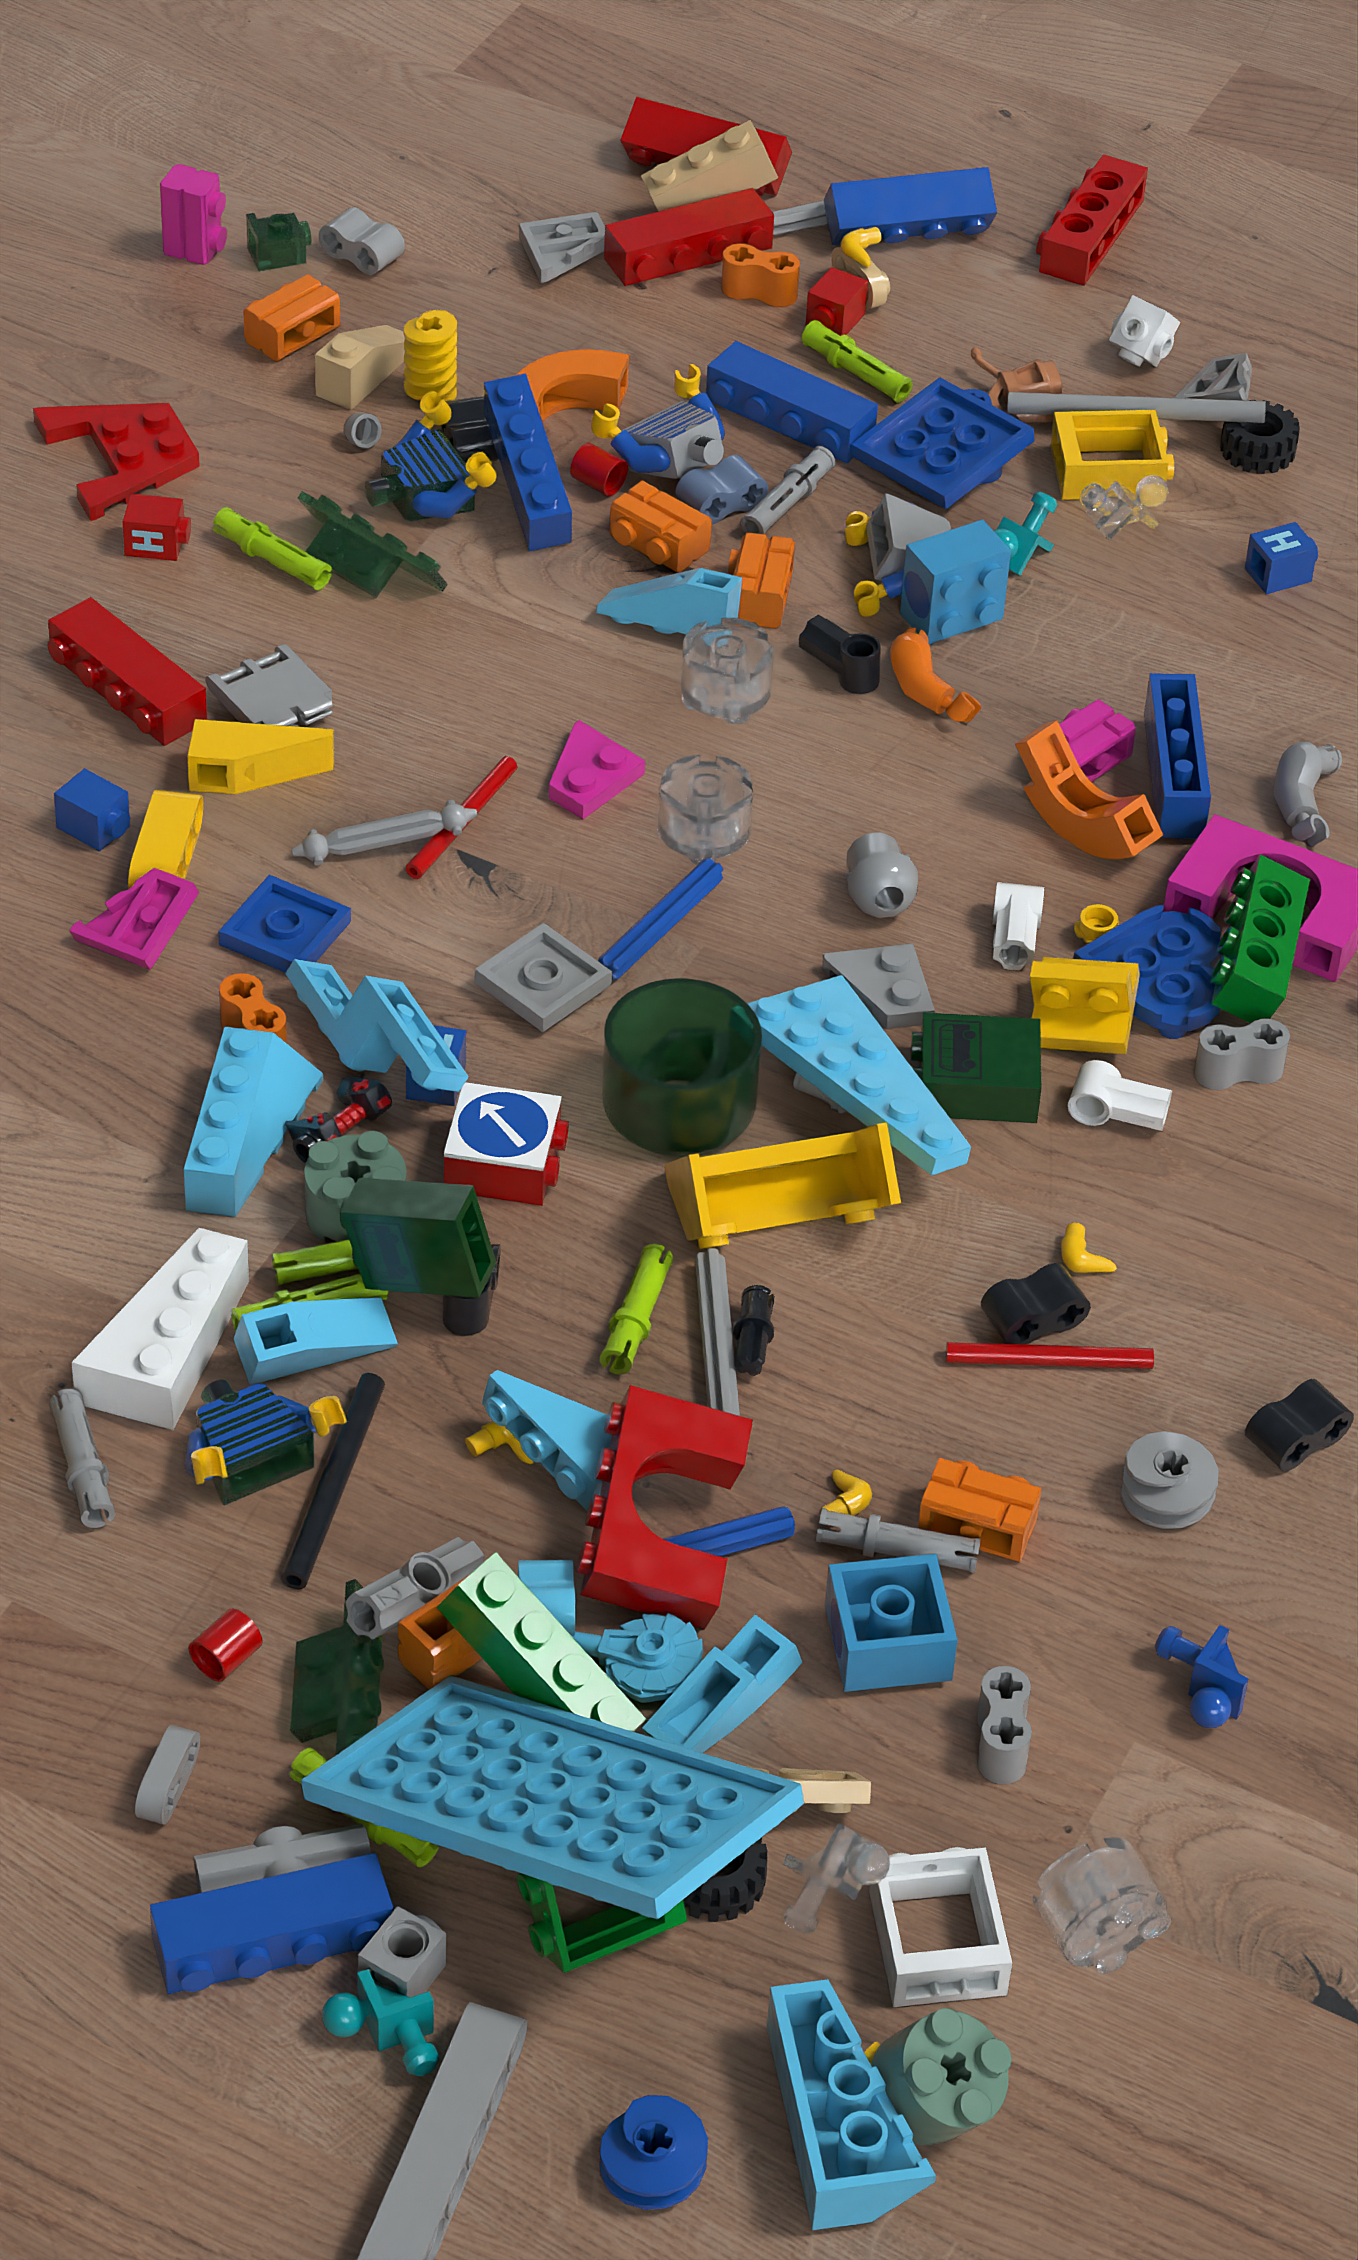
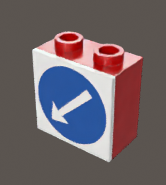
M465 1082L461 1088L444 1150V1183L473 1185L476 1196L543 1206L547 1186L556 1187L558 1181L560 1157L555 1156L556 1150L565 1151L568 1139L569 1121L561 1120L562 1096Z

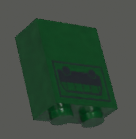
M923 1012L921 1032H912L910 1061H919V1067H912V1069L949 1118L1037 1123L1042 1090L1040 1019Z
M358 1178L349 1197L342 1202L340 1223L347 1231L353 1250V1262L359 1268L365 1289L480 1297L497 1262L473 1185Z

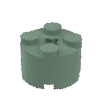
M367 1131L361 1135L340 1136L328 1141L317 1142L310 1147L309 1158L304 1170L305 1215L310 1230L322 1241L325 1242V1236L338 1242L349 1240L346 1229L340 1223V1208L342 1202L349 1197L358 1178L407 1181L406 1164L402 1155L388 1143V1138L381 1132Z
M941 2008L886 2039L877 2049L871 2066L877 2067L886 2083L885 2092L898 2115L902 2114L913 2133V2143L917 2145H934L953 2140L995 2116L1007 2094L1008 2069L1011 2066L1012 2058L1007 2045L1003 2041L996 2039L991 2031L979 2020L963 2012L954 2011L950 2008Z

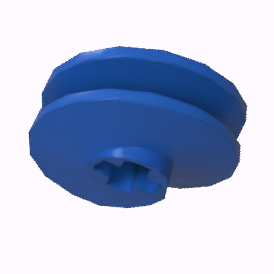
M647 2095L633 2100L627 2111L609 2124L601 2138L600 2176L609 2192L624 2204L644 2210L666 2209L686 2200L700 2186L707 2168L708 2137L701 2119L688 2105L670 2096Z

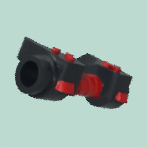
M357 1077L342 1078L337 1095L339 1100L347 1105V1107L333 1117L329 1113L324 1112L315 1116H309L300 1121H286L287 1129L294 1140L293 1149L299 1159L306 1163L309 1158L310 1147L315 1143L340 1137L364 1118L370 1121L375 1120L390 1109L392 1098L385 1086L376 1080Z

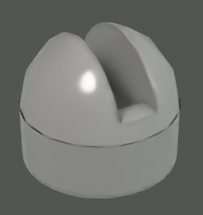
M365 412L354 413L345 421L344 435L355 446L370 448L381 437V423L372 414Z

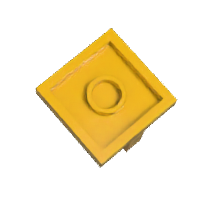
M1043 957L1042 961H1032L1030 983L1034 1001L1032 1018L1040 1019L1041 1048L1126 1054L1140 977L1139 964Z

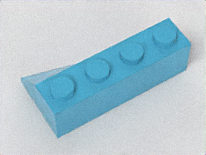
M224 1027L184 1166L186 1211L236 1217L264 1174L265 1163L271 1154L276 1155L282 1146L284 1134L287 1131L285 1122L298 1121L305 1110L306 1099L312 1091L316 1092L323 1082V1073L273 1032Z
M829 1980L770 1987L767 2030L812 2230L873 2222L935 2183L936 2174L927 2158L922 2159L912 2141L913 2133L902 2114L898 2115L885 2092L886 2083L877 2067H872L861 2048V2038Z

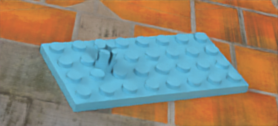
M451 1675L301 1780L304 1800L655 1919H659L669 1912L675 1905L707 1882L709 1878L737 1856L741 1855L747 1848L804 1804L801 1783Z

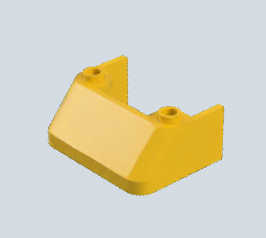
M887 1122L875 1124L850 1133L699 1157V1153L692 1154L664 1164L667 1184L687 1241L698 1240L699 1249L728 1245V1234L844 1215L846 1224L875 1220V1209L901 1203Z

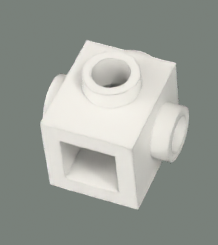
M1132 295L1124 312L1119 313L1115 318L1109 341L1121 349L1118 356L1127 362L1140 367L1142 362L1145 361L1157 367L1161 358H1165L1171 351L1174 343V334L1181 322L1167 311Z

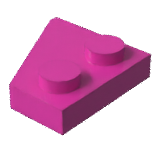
M578 720L573 725L550 780L549 799L584 819L645 774V760Z
M153 868L137 879L130 889L119 892L106 901L105 905L108 908L106 911L86 925L79 920L72 925L69 931L75 941L151 970L199 894V891L193 882Z

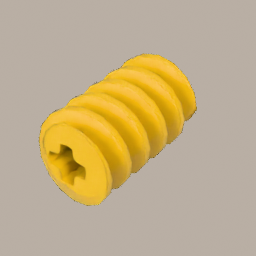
M446 310L426 311L419 317L409 320L404 325V364L406 365L404 367V391L413 399L421 400L430 391L436 392L441 400L445 401L455 400L457 397V320L454 315Z

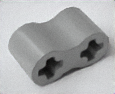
M356 207L348 208L319 230V241L327 254L336 259L344 258L351 261L360 271L368 275L379 272L401 256L405 250L404 239L397 228L388 223L374 222L365 212Z
M1259 1019L1244 1027H1230L1226 1025L1206 1027L1199 1036L1194 1066L1195 1079L1204 1087L1213 1090H1223L1241 1081H1252L1259 1084L1276 1082L1284 1073L1290 1041L1289 1030L1279 1021L1272 1019Z
M1010 1666L995 1667L988 1670L983 1676L977 1711V1721L981 1728L977 1758L978 1769L984 1778L998 1784L1014 1783L1025 1774L1032 1735L1030 1723L1026 1720L1031 1692L1030 1680L1024 1672Z

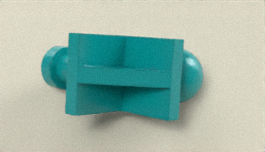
M1041 491L1034 493L1031 502L1034 504L1022 526L1003 517L998 528L994 530L1011 550L1009 570L1020 576L1037 545L1051 552L1054 546L1053 543L1037 534L1048 513H1054L1058 506L1056 499Z
M369 1969L357 1972L358 1997L350 1993H338L330 1997L324 2004L322 2022L325 2028L334 2036L350 2037L359 2032L366 2022L378 2052L400 2044L402 2045L405 2052L402 2062L409 2074L424 2076L436 2068L440 2056L435 2046L427 2043L424 2036L434 2033V2000L430 1991L413 1997L405 1996L375 1985Z

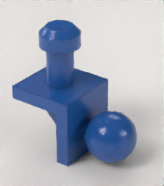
M1219 1625L1205 1647H1202L1182 1637V1630L1169 1626L1164 1628L1159 1634L1155 1643L1157 1655L1166 1660L1175 1657L1193 1666L1188 1695L1192 1697L1190 1713L1194 1721L1204 1728L1212 1729L1222 1726L1230 1716L1237 1719L1243 1709L1249 1678L1238 1673L1227 1645L1229 1629Z

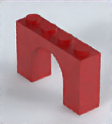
M632 1385L629 1386L621 1403L612 1402L604 1426V1433L612 1435L609 1449H602L595 1471V1479L603 1481L600 1495H593L585 1522L586 1526L593 1527L591 1542L584 1541L576 1566V1573L584 1574L580 1592L581 1596L647 1614L666 1617L667 1613L682 1620L685 1624L690 1622L694 1627L706 1629L720 1605L728 1559L668 1542L653 1533L643 1523L635 1509L632 1485L648 1475L669 1473L731 1489L745 1466L752 1419Z

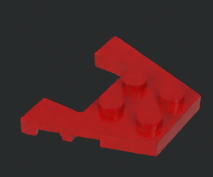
M169 403L33 408L34 423L47 445L90 435L113 473L112 476L76 484L77 498L90 521L105 516L104 508L116 502L128 504L131 494L151 484L157 489L200 466L199 452Z

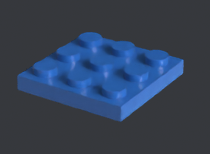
M939 377L854 441L851 447L852 455L855 459L942 508L947 509L1035 440L1033 427Z

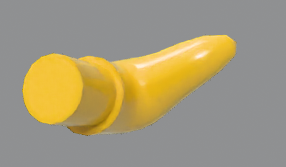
M877 227L860 228L846 234L841 241L842 252L861 265L870 267L871 260L864 249L881 241L880 230Z
M1075 1222L1068 1224L1065 1229V1237L1061 1241V1255L1068 1269L1076 1273L1114 1272L1117 1269L1111 1260L1091 1254L1085 1250V1227L1082 1224Z
M494 1421L483 1425L480 1431L465 1439L467 1448L474 1457L506 1443L522 1462L529 1465L534 1463L524 1453L520 1442L505 1426H499Z
M834 1470L832 1472L833 1482L844 1493L838 1495L836 1500L821 1507L820 1513L822 1508H825L828 1511L856 1516L870 1504L872 1499L870 1485L864 1480L843 1471Z

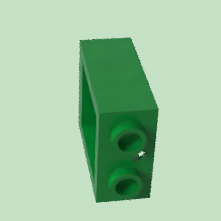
M522 1873L517 1874L520 1894L525 1903L531 1908L534 1921L533 1924L528 1926L531 1943L541 1958L546 1956L563 1973L688 1922L682 1900L659 1919L646 1917L637 1912L615 1906L562 1928L553 1885Z

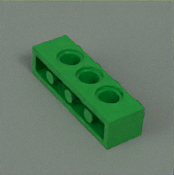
M1261 854L1249 870L1243 867L1238 872L1230 890L1235 895V898L1228 907L1224 917V922L1229 924V927L1224 932L1217 948V952L1221 953L1222 957L1216 964L1210 982L1215 984L1212 1005L1250 1024L1259 1019H1270L1286 998L1310 882L1309 878Z

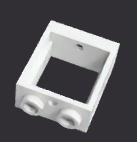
M954 1847L935 1853L915 1855L896 1853L885 1858H874L869 1893L893 2007L1007 1996L1012 1959L986 1847L975 1849ZM970 1894L981 1946L903 1954L892 1901Z

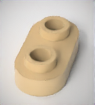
M841 246L834 248L832 252L833 268L868 280L866 310L884 305L887 301V295L890 293V282L886 273L880 271L872 261L870 267L861 265L842 252Z

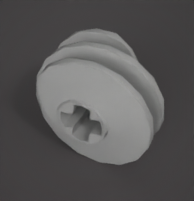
M1166 1431L1146 1434L1134 1441L1126 1453L1125 1466L1122 1473L1121 1500L1128 1512L1144 1524L1162 1529L1183 1528L1200 1521L1211 1510L1216 1498L1219 1469L1213 1455L1200 1442L1184 1434Z

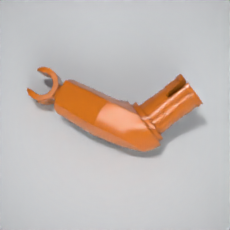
M913 627L897 636L889 649L890 661L905 696L937 714H943L946 710L947 715L954 721L970 722L981 710L982 706L973 696L964 691L955 700L952 699L955 689L933 671L931 649L927 634L920 630L918 635L915 633L916 628Z

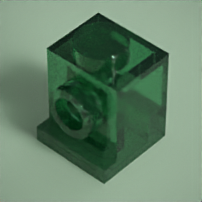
M255 213L246 214L247 249L259 272L306 263V246H310L312 243L311 231L307 221L299 222L294 213L274 214L257 219Z

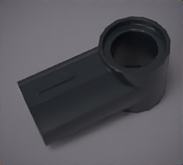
M820 615L807 621L805 629L799 635V647L838 672L839 682L844 690L855 694H865L874 691L878 687L880 682L881 646L875 637L863 633L850 634Z

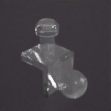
M1148 475L1137 484L1136 495L1117 481L1107 490L1097 483H1091L1081 492L1080 502L1087 508L1085 512L1104 537L1111 540L1126 524L1141 520L1154 529L1159 522L1147 507L1154 508L1162 505L1166 501L1169 491L1168 485L1163 478L1157 475Z
M838 1823L826 1848L807 1860L787 1854L782 1864L807 1881L795 1906H788L783 1915L786 1925L803 1934L814 1932L819 1922L815 1915L827 1890L856 1900L862 1885L877 1884L888 1874L890 1859L887 1851L881 1845L869 1842L847 1826Z

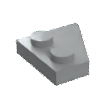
M598 212L519 223V239L540 283H544L604 252L605 226Z
M1247 353L1212 358L1175 398L1248 401L1253 367Z

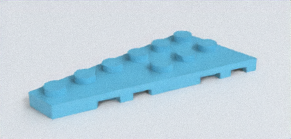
M842 975L807 986L797 987L787 992L761 998L760 1000L736 1007L733 1019L734 1025L867 1127L887 1122L891 1145L931 1176L967 1164L971 1150L970 1144Z

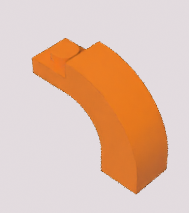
M596 349L563 351L542 357L530 363L516 375L526 373L542 423L552 414L571 408H589L603 411L604 405L608 403L620 409L628 390L629 354Z
M1057 720L1044 723L1015 743L1032 779L1023 788L1033 806L1058 835L1085 853L1103 859L1130 858L1163 836L1144 794L1115 797L1100 790L1086 777L1079 767Z

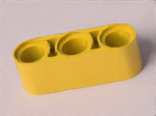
M157 789L153 791L131 859L128 889L134 885L137 879L153 868L182 879L186 878L202 825V795Z

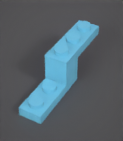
M298 959L293 960L285 975L296 989L297 997L308 1007L317 1020L318 1028L329 1038L338 1051L339 1058L344 1065L358 1072L368 1070L386 1073L399 1054L412 1072L413 1080L421 1087L428 1090L443 1089L457 1092L461 1090L469 1076L403 982L364 976L352 995L332 965Z

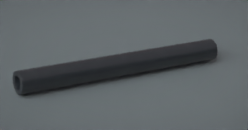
M365 1373L360 1377L345 1415L347 1423L340 1427L281 1575L282 1582L290 1588L303 1589L308 1583L385 1388L384 1380L376 1374Z

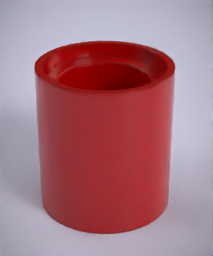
M586 443L574 455L570 474L574 479L602 494L613 496L625 483L628 475V464L626 461L592 443Z
M230 1608L189 1644L188 1650L194 1664L203 1674L214 1681L221 1682L262 1646L263 1639L255 1623L246 1614L237 1609Z

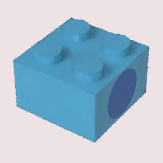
M983 519L907 544L900 614L912 628H916L918 635L920 630L927 634L929 644L1002 620L1010 564V548Z
M936 1554L829 1564L825 1609L844 1692L952 1681L958 1640Z

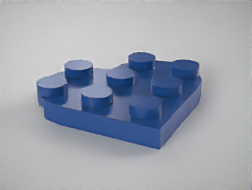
M1164 905L1155 906L1142 911L1074 952L1073 959L1138 963L1140 977L1133 1015L1148 1025L1157 1028L1158 1032L1166 1038H1181L1185 1035L1186 1031H1193L1208 1025L1220 1013L1221 1009L1211 1004L1215 984L1210 982L1216 964L1222 957V954L1217 952L1221 929L1211 917L1195 908L1189 907L1188 914L1178 911L1163 912Z

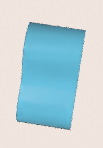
M518 1560V1577L567 1632L571 1636H575L573 1560Z

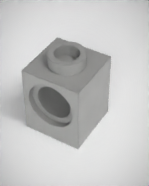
M397 1906L358 1954V1972L369 1969L375 1985L408 1997L425 1993L446 1966V1932L442 1931L430 1918L423 1915L415 1916ZM400 1955H411V1956H413V1957L401 1958V1957H398V1956H400Z

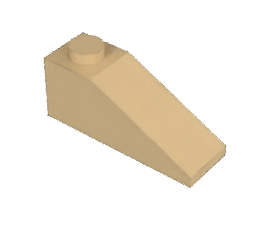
M388 325L338 333L315 354L316 396L352 410L404 362V332Z

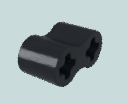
M484 397L446 401L452 413L450 420L441 425V431L448 443V447L462 465H466L467 460L477 452L485 453L491 462L497 461L498 455L484 416ZM450 453L451 460L455 464V466H460L456 459L453 457V455Z
M1058 1263L1048 1264L1026 1278L1002 1280L990 1287L981 1300V1308L1006 1344H1029L1047 1332L1070 1330L1084 1321L1091 1309L1089 1300L1067 1269Z
M1309 1379L1300 1384L1286 1398L1278 1402L1268 1403L1260 1408L1248 1422L1245 1436L1282 1471H1289L1300 1465L1314 1451L1320 1448H1327L1338 1442L1351 1427L1354 1414L1319 1381Z

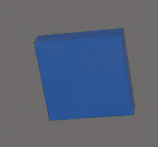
M269 874L218 931L219 945L286 973L294 959L316 963L350 924L351 908Z

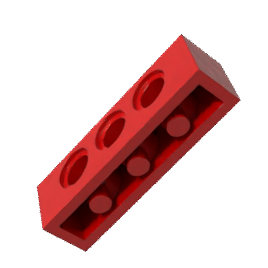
M1105 154L1101 156L1094 168L1089 167L1085 172L1081 186L1071 191L1066 207L1056 212L1051 228L1048 231L1044 230L1039 237L1036 247V253L1041 255L1039 272L1085 286L1143 203L1148 167Z

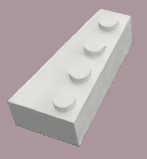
M198 1228L73 1360L74 1389L80 1391L83 1395L85 1407L174 1430L231 1318V1309L236 1308L249 1283L247 1240Z

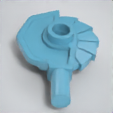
M667 1613L666 1617L655 1614H642V1619L632 1620L621 1625V1630L605 1629L603 1636L575 1631V1636L572 1637L589 1656L599 1658L600 1665L606 1667V1674L625 1695L641 1703L668 1699L702 1661L703 1641L702 1639L698 1640L690 1622L685 1624L682 1620Z

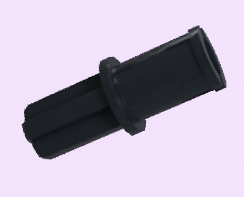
M762 1285L749 1286L742 1292L741 1314L734 1323L733 1334L736 1340H738L735 1368L739 1373L748 1372L751 1376L761 1373L762 1365L765 1363L767 1344L774 1338L771 1314L775 1296L774 1294L769 1295L771 1290Z

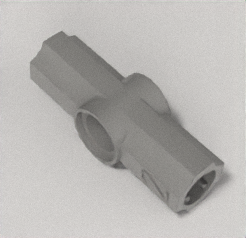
M459 1537L429 1553H416L403 1567L350 1595L345 1601L348 1611L346 1621L357 1636L366 1635L371 1639H375L397 1627L399 1621L471 1574L483 1563L485 1555L474 1541H463Z
M363 1823L302 1835L301 1831L296 1828L282 1826L261 1833L254 1840L253 1845L193 1856L198 1892L203 1893L368 1855L371 1852L367 1831Z

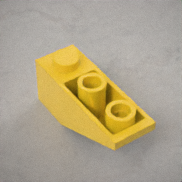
M195 719L187 756L189 791L239 794L331 771L334 769V729Z

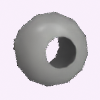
M882 832L865 834L853 842L847 851L846 865L849 873L845 875L848 882V894L862 912L876 918L894 917L908 909L918 892V869L909 855H903L894 837Z

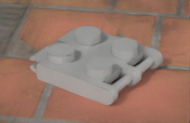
M287 644L275 647L274 653L256 661H253L251 658L241 661L239 668L219 676L213 673L205 678L209 691L241 723L298 727L294 724L298 720L306 726L333 714V711L329 709L333 707L332 690ZM279 661V663H277V664H275V665H272V666H270V667H267V668H265V669H263V670L261 669V668H263V667H265V666H267V665H270V664H272V663H274V662ZM241 676H245V677L242 678V679H239V680H237V681H234V682H232V683H230V684H226L227 682H230V681H232V680H234V679H237V678H239V677H241Z

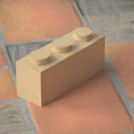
M751 120L732 127L727 132L697 145L690 151L666 163H661L641 175L658 212L750 188L756 190L778 179L767 151Z

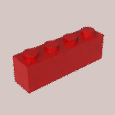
M636 97L620 141L630 160L643 166H651L652 163H666L690 151L693 147L703 144L727 132L730 128L741 124ZM755 128L778 176V179L755 191L759 196H763L764 193L777 196L792 155V150L786 136Z
M750 188L605 225L604 260L624 286L721 262L723 261V251L733 244L751 245L760 251L772 249L774 213L757 192Z
M92 597L48 620L49 641L47 646L53 660L68 668L79 677L86 687L93 688L108 701L113 709L120 710L134 721L143 733L150 734L163 746L193 731L195 719L207 720L206 688Z

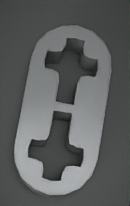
M170 1725L167 1728L139 1787L135 1804L136 1817L163 1825L168 1823L195 1766L200 1748L201 1737L199 1732Z

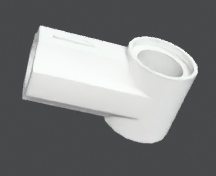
M997 882L992 923L996 925L993 939V959L1001 963L1003 969L1020 971L1022 967L1032 964V961H1034L1037 929H1040L1044 887Z
M1092 1060L1080 1067L1067 1104L1068 1111L1075 1120L1085 1125H1102L1111 1118L1162 1131L1171 1101L1172 1090L1121 1078L1118 1069L1110 1063Z

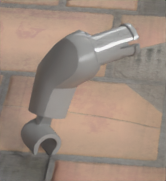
M1299 741L1289 746L1280 758L1273 795L1286 823L1292 827L1293 837L1299 841L1307 839L1310 846H1315L1327 839L1330 831L1326 821L1319 815L1313 789L1320 774H1332L1340 769L1342 756L1339 750L1333 751L1336 747L1334 745L1326 744L1316 747L1309 741Z

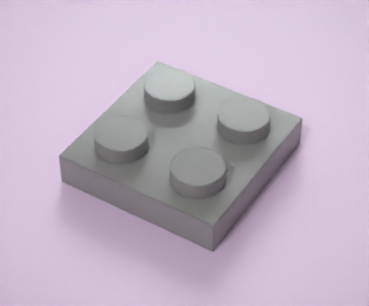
M542 923L475 969V983L542 1032L611 986L612 982L611 970L545 923Z

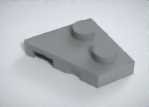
M913 943L823 953V972L828 977L834 974L837 976L842 975L864 1005L871 1011L873 1017L886 1029L922 1025L923 1012L935 1013Z

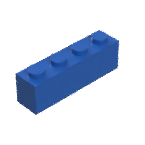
M989 167L831 183L824 197L832 245L841 244L843 237L854 230L877 227L881 233V240L890 244L902 242L908 237L924 235L925 239H937L945 236L947 233L963 231L965 235H975L988 229L997 214Z
M738 341L731 344L707 365L706 393L712 403L809 447L823 446L833 454L834 458L842 462L849 463L854 458L851 444L876 425L877 403Z
M526 373L484 382V416L528 550L534 551L571 543L572 510Z
M1150 673L1144 709V722L1155 815L1163 833V836L1160 838L1197 839L1207 825L1211 792L1195 674Z
M372 1853L151 1904L150 1918L152 1940L167 1994L181 1991H200L211 1984L240 1977L255 1978L270 1970L296 1964L310 1965L323 1960L325 1957L355 1950L362 1951L392 1914L394 1908L377 1855Z

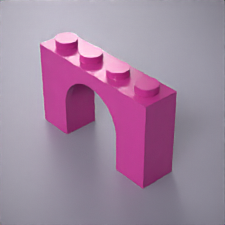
M1214 814L1168 879L1163 912L1178 911L1188 914L1189 907L1214 920L1226 901L1234 895L1230 890L1238 872L1243 867L1249 870L1261 854L1310 879L1305 904L1309 907L1311 913L1299 930L1292 965L1337 982L1358 950V869Z

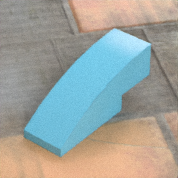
M754 1615L723 1651L714 1646L642 1727L644 1733L658 1740L700 1753L705 1752L753 1714L803 1663L796 1645L757 1615Z

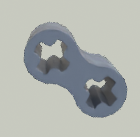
M739 455L728 456L718 465L709 469H692L680 479L676 487V496L683 503L709 516L712 519V524H716L734 511H751L768 493V483Z

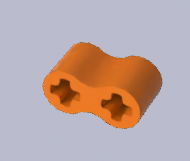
M747 244L730 245L723 251L721 290L723 294L733 299H758L774 307L790 306L798 298L800 261L798 257L788 252H763Z
M237 973L226 977L219 987L220 1024L222 1030H224V1027L273 1032L287 1043L286 1015L281 1008L270 1004L264 998L261 981L257 977L246 973Z

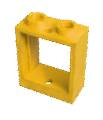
M1156 410L1054 412L1050 448L1062 500L1164 497L1166 480H1172L1174 476V458L1172 454L1166 453L1167 430L1166 427H1160ZM1142 450L1144 460L1082 461L1080 452Z

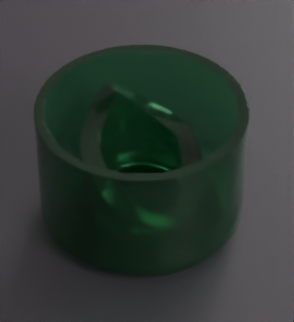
M674 978L658 980L639 986L625 994L612 1007L604 1027L602 1101L606 1116L613 1127L636 1146L667 1156L685 1157L698 1153L703 1155L716 1151L737 1139L749 1126L757 1106L762 1031L754 1011L742 998L730 990L696 979ZM675 1080V1081H688V1082H690V1083L684 1085V1084H667V1083H664V1082H668V1081Z

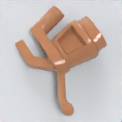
M978 347L971 349L972 359L975 360L977 365L997 378L988 395L991 398L992 406L1000 410L1002 408L999 404V399L1003 396L1008 406L1009 392L1062 393L1061 378L1053 360L1042 362L1036 359L1013 370L999 371L982 358V352ZM1012 414L1014 418L1024 423L1053 422V415Z

